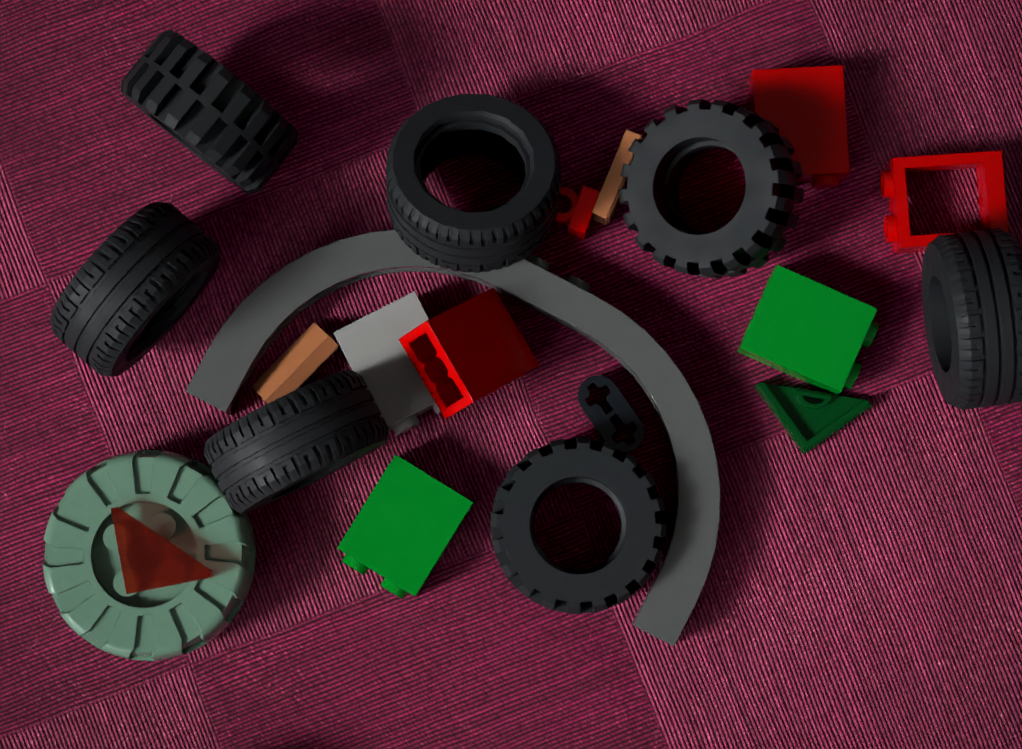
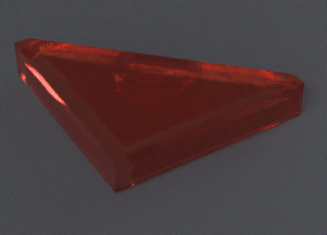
M111 508L126 594L214 577L212 569L206 567L174 543L125 512L122 508Z

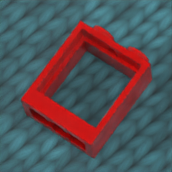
M1002 150L892 158L886 165V171H881L880 189L882 198H889L890 215L884 216V237L886 243L892 242L893 254L925 252L928 244L937 236L955 234L910 235L905 174L908 172L976 168L981 230L1000 228L1009 233Z

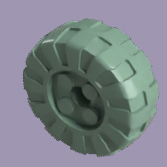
M138 450L112 456L89 468L65 490V495L55 510L52 511L43 538L45 541V555L42 566L48 593H51L61 617L78 636L84 638L100 650L130 660L158 661L179 657L206 645L227 628L236 617L247 598L254 578L256 545L253 526L248 513L241 514L230 508L225 498L226 493H222L218 485L219 480L215 479L209 467L193 458L170 451ZM156 542L164 550V560L160 566L152 569L144 563L143 551L148 544Z

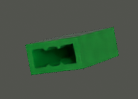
M776 265L771 272L737 352L826 392L837 395L842 392L843 387L851 389L859 374L861 364L855 362L861 346L869 348L876 335L879 323L873 321L877 308Z
M395 454L337 549L346 554L342 562L363 575L370 568L384 577L381 583L383 588L403 600L407 593L417 597L474 503Z

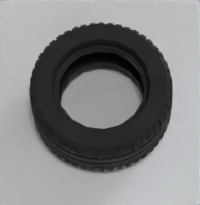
M460 94L445 97L420 108L415 114L407 118V121L401 125V129L395 133L386 161L387 209L390 214L391 223H393V227L398 232L400 239L404 241L406 246L412 248L416 255H421V258L424 260H428L434 265H439L441 268H449L460 272L480 273L499 270L528 257L531 251H535L551 232V227L554 225L558 212L561 161L553 136L548 132L547 127L538 118L534 117L530 111L507 99L487 94ZM460 155H483L499 160L515 172L522 187L511 200L502 206L483 212H464L444 205L429 192L425 181L427 176L444 161Z
M153 202L146 205L120 225L89 257L69 282L51 313L50 323L53 333L98 374L110 377L119 376L141 360L174 327L205 289L221 260L217 243L187 216L181 214L173 204Z

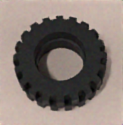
M173 30L159 33L121 81L120 92L131 103L203 162L249 195L262 190L298 144L299 133L274 107L214 58Z
M703 99L691 100L688 102L687 108L674 105L664 110L666 118L664 121L653 118L643 127L644 131L648 134L643 141L634 139L629 148V151L634 153L631 165L623 163L620 175L621 177L628 178L627 189L619 190L620 204L628 205L630 212L626 213L623 218L628 229L638 231L639 234L636 236L635 241L643 251L652 252L653 260L665 267L674 268L677 272L719 279L722 276L736 277L746 274L748 267L759 268L769 261L767 255L769 251L780 252L788 242L782 236L787 227L795 229L800 216L793 215L792 212L795 203H803L804 189L796 187V179L801 178L803 173L800 162L792 160L790 156L794 153L795 149L787 138L778 134L779 128L771 121L758 116L755 112L730 102L716 99L713 103ZM722 147L735 153L743 166L746 179L744 199L737 214L725 226L711 233L699 232L690 227L681 212L679 204L680 182L692 160L708 149Z
M581 437L552 441L541 448L532 450L519 463L514 465L498 488L490 523L495 555L511 583L522 594L537 604L551 610L570 614L595 613L607 610L632 597L631 595L648 581L655 566L659 563L663 553L662 547L667 530L663 499L659 496L652 476L649 472L646 473L638 464L639 461L631 454H626L617 449V446ZM570 483H585L601 489L613 500L620 514L621 534L615 550L601 564L589 569H567L552 562L541 550L535 536V516L541 502L556 488Z

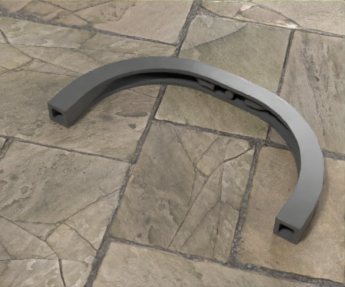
M387 230L338 240L315 249L287 264L262 282L240 303L223 324L206 351L185 392L229 415H232L268 348L295 318L320 299L343 287L386 274L404 272L438 273L477 282L488 288L494 287L496 291L564 325L599 345L634 377L645 392L659 416L668 440L676 484L672 532L659 570L631 625L671 646H675L707 579L716 547L720 520V484L717 458L710 431L700 405L681 371L666 351L642 327L622 311L589 293L591 285L570 274H567L564 280L548 272L551 265L532 254L517 263H513L509 267L489 272H460L449 268H441L439 265H434L430 261L421 258V255H416L412 248L406 246L404 241L400 239L398 232Z

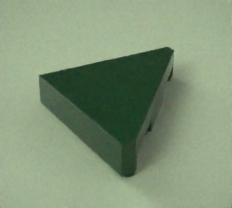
M764 382L754 386L802 454L807 453L872 406L867 399L863 400L801 388H790Z

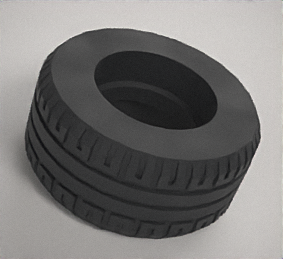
M1000 228L937 236L928 244L924 252L922 301L929 354L935 378L943 398L948 404L961 410L1022 402V248L1012 234Z
M351 369L334 373L262 406L211 436L205 442L204 456L209 466H212L211 471L215 479L219 480L218 485L222 493H226L225 498L230 508L241 514L261 508L324 478L387 442L388 426L384 418L380 417L382 413L378 405L373 403L375 400L370 390L366 389L367 384L363 376Z

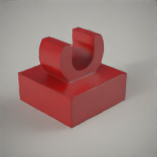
M583 185L578 198L572 189L560 187L559 197L569 200L571 208L565 213L557 212L555 222L558 224L569 223L568 235L585 240L592 221V211L600 191Z

